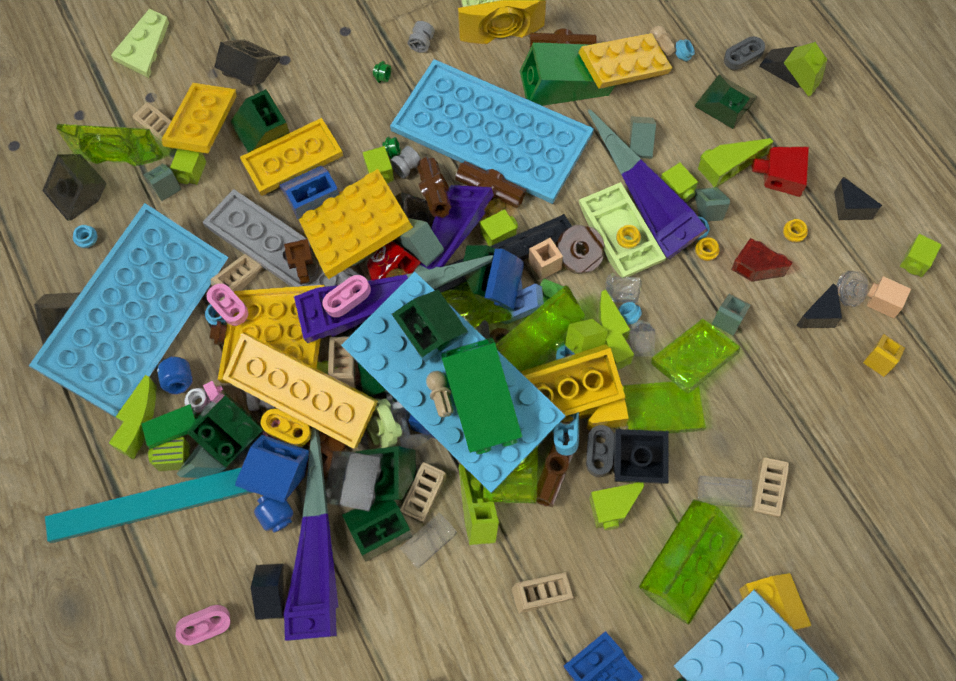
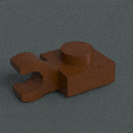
M308 239L284 244L289 269L296 268L300 284L309 283L310 278L306 265L313 264Z

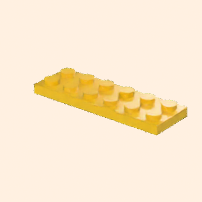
M248 333L241 334L223 376V380L353 449L358 447L378 403V400Z

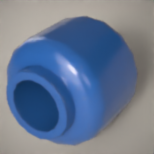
M169 357L163 360L157 368L160 387L171 394L185 392L193 382L190 364L181 357Z
M262 496L257 500L259 505L255 508L254 515L265 531L272 530L273 533H276L292 523L290 518H292L294 512L287 500L283 503L266 496Z

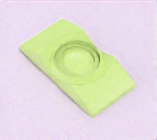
M621 182L579 200V205L589 227L594 228L601 235L607 259L622 279L666 260L665 255ZM625 225L635 226L641 235L639 244L631 249L623 248L616 240L618 230ZM630 236L624 237L627 240H632Z

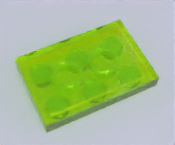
M702 318L651 358V364L689 394L739 354L741 347Z
M698 380L623 385L629 417L627 429L669 431V433L705 430L706 425Z

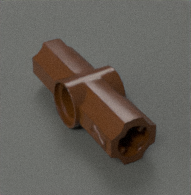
M565 28L558 29L554 33H530V48L533 42L592 45L597 43V36L573 34L571 30Z
M425 157L420 160V164L417 167L421 178L419 187L427 200L431 214L434 217L443 218L449 215V210L452 208L447 194L449 186L441 174L439 164L435 158Z
M466 161L460 164L455 176L456 181L467 186L492 187L494 196L491 200L497 199L515 208L521 206L526 195L525 188L505 180V177L497 170L488 169L486 171Z
M564 433L563 445H568L570 441L568 433ZM554 442L532 496V500L545 507L554 506L573 454L566 456L558 453ZM558 463L561 465L562 470L554 471L550 468V464Z

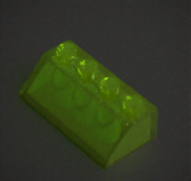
M565 285L496 343L497 351L519 372L544 364L552 351L557 352L565 344L569 324L584 321L585 314L571 289Z
M693 499L638 587L651 601L689 625L743 535L718 506Z

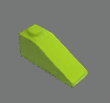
M768 138L723 144L713 150L708 149L700 156L701 160L698 170L713 187H718L752 165L754 158L761 159L766 156L774 141Z
M459 464L464 521L469 545L496 543L499 521L492 493L462 464Z

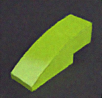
M603 290L599 300L598 320L599 324L608 330L605 344L611 348L617 370L630 365L634 357V353L626 342L630 328L608 292Z
M147 375L143 377L116 415V418L122 425L109 442L115 450L132 460L145 440L141 423L151 420L154 415L157 385Z

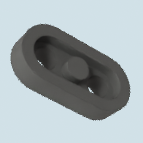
M752 36L733 45L726 50L724 64L730 69L738 70L756 61L764 53V41L759 37Z
M605 425L593 427L588 436L586 468L595 477L606 476L613 465L614 433ZM602 437L605 439V442L600 444L596 441V438ZM600 461L603 463V467L596 468L594 463Z

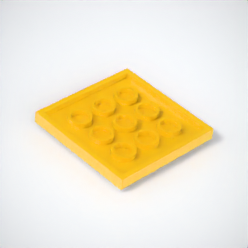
M378 169L367 174L356 183L347 186L339 192L338 196L326 199L323 205L315 210L306 211L303 217L299 219L318 262L328 279L413 228Z
M313 285L233 291L247 307L248 317L240 325L232 326L227 324L218 380L222 384L229 383L223 380V376L242 333H248L317 369L321 338L310 343L304 340L294 296L325 286Z

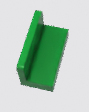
M191 404L141 423L149 449L187 434V431L198 418Z

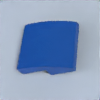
M495 249L485 293L486 299L493 301L497 306L514 311L524 266L521 259L504 249Z
M606 631L563 666L573 681H643V676L624 656L623 650Z

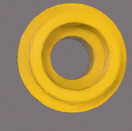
M800 219L788 221L783 228L784 236L791 242L803 241L808 233L805 222Z
M633 225L621 227L616 235L618 244L627 249L636 247L641 239L639 230ZM630 236L632 240H627L624 237Z
M710 237L699 240L695 247L696 255L704 261L714 260L720 251L717 241ZM704 248H707V249H709L711 252H706V251H704L703 249H704Z

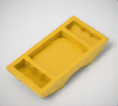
M500 0L458 8L460 41L488 44L496 38L507 36L523 38L530 33L536 32L545 26L546 0Z

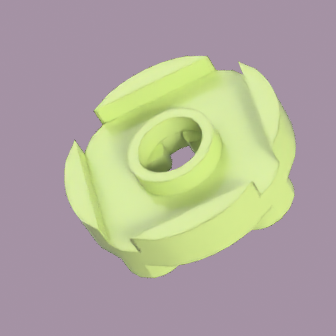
M376 398L378 403L366 427V431L375 445L380 443L381 448L394 447L397 444V438L402 436L401 427L398 422L394 421L389 401Z

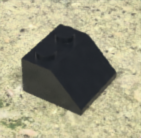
M616 429L613 451L614 482L668 484L669 431Z

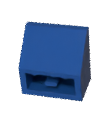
M322 166L280 184V188L298 221L306 211L315 210L323 205L326 199L335 198L339 195L338 188L332 177Z
M261 435L250 447L235 486L284 503L305 477L309 450Z

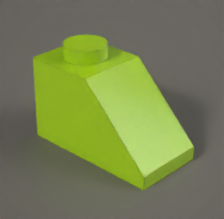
M816 42L795 47L784 62L807 96H811L823 79L827 63L826 56Z
M633 483L591 492L589 500L596 528L603 527L605 531L619 528V524L623 523L642 492L644 484Z

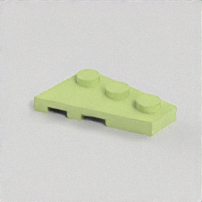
M149 9L111 54L113 60L149 78L151 74L150 67L157 57L156 51L159 44L162 43L169 25L168 18Z

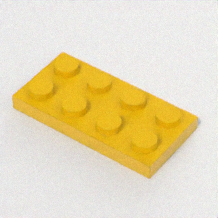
M652 33L582 46L578 52L599 89L669 74L672 70V66Z
M192 83L162 137L163 146L209 153L237 97L236 89Z
M320 118L241 156L240 159L260 195L263 196L279 188L282 183L342 157L343 152L323 119Z

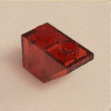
M750 238L735 259L731 270L754 282L785 277L793 262L788 260L785 255L767 248L764 243Z

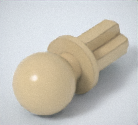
M654 26L650 33L653 34L665 54L671 56L672 53L676 52V46L671 41V35L666 32L664 27Z
M433 371L426 378L427 387L432 391L430 398L435 402L438 415L441 418L449 417L454 410L450 400L451 390L446 387L447 377L441 371Z

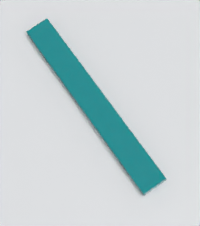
M241 468L45 516L47 542L55 543L254 492H248L243 488L235 486Z

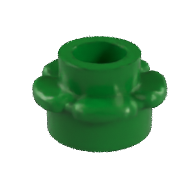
M381 61L374 66L373 77L376 78L378 83H381V81L388 82L391 76V65Z
M387 137L385 142L382 143V146H385L387 155L391 159L394 156L400 155V144L396 137Z

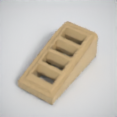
M148 102L132 117L138 128L162 143V137L171 123L170 119Z
M244 254L211 278V287L216 284H225L232 291H241L263 270V267ZM244 264L250 268L249 271L243 267Z
M330 337L328 375L355 388V358L346 350H335V348H343L341 345L349 337ZM337 357H349L346 359H335ZM335 367H349V368L335 369Z
M762 458L759 462L753 512L780 517L788 475V462L770 458ZM767 470L776 471L779 474L767 472ZM765 479L778 481L777 485L766 483ZM763 489L776 492V496L763 493ZM761 500L775 502V506L761 504Z
M423 462L400 509L401 513L424 523L447 478L446 473ZM428 474L436 478V482L425 478V475ZM421 483L432 488V491L429 492L420 488ZM417 493L428 498L427 502L414 497ZM411 502L422 507L423 511L420 512L409 507Z
M566 572L518 582L512 587L514 601L519 614L574 598ZM557 581L559 583V587L562 595L559 596L557 594L556 587L554 584V582ZM546 584L548 585V589L551 595L550 598H548L546 594V590L544 587V585ZM537 587L540 600L536 599L533 589ZM524 590L527 592L529 602H527Z

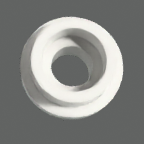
M201 388L190 390L185 397V406L191 404L196 413H201L211 402L206 391ZM201 398L202 402L198 405H195V400Z

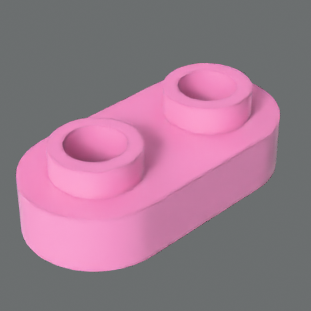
M361 275L351 276L326 294L323 299V307L328 315L332 317L343 316L364 301L371 292L367 279Z
M216 284L209 289L207 293L208 302L229 325L237 326L247 319V307L227 285Z
M213 605L183 617L176 624V639L183 645H194L225 632L230 625L229 611L224 606Z

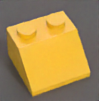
M790 573L770 576L747 583L739 589L742 599L755 589L795 631L811 626Z

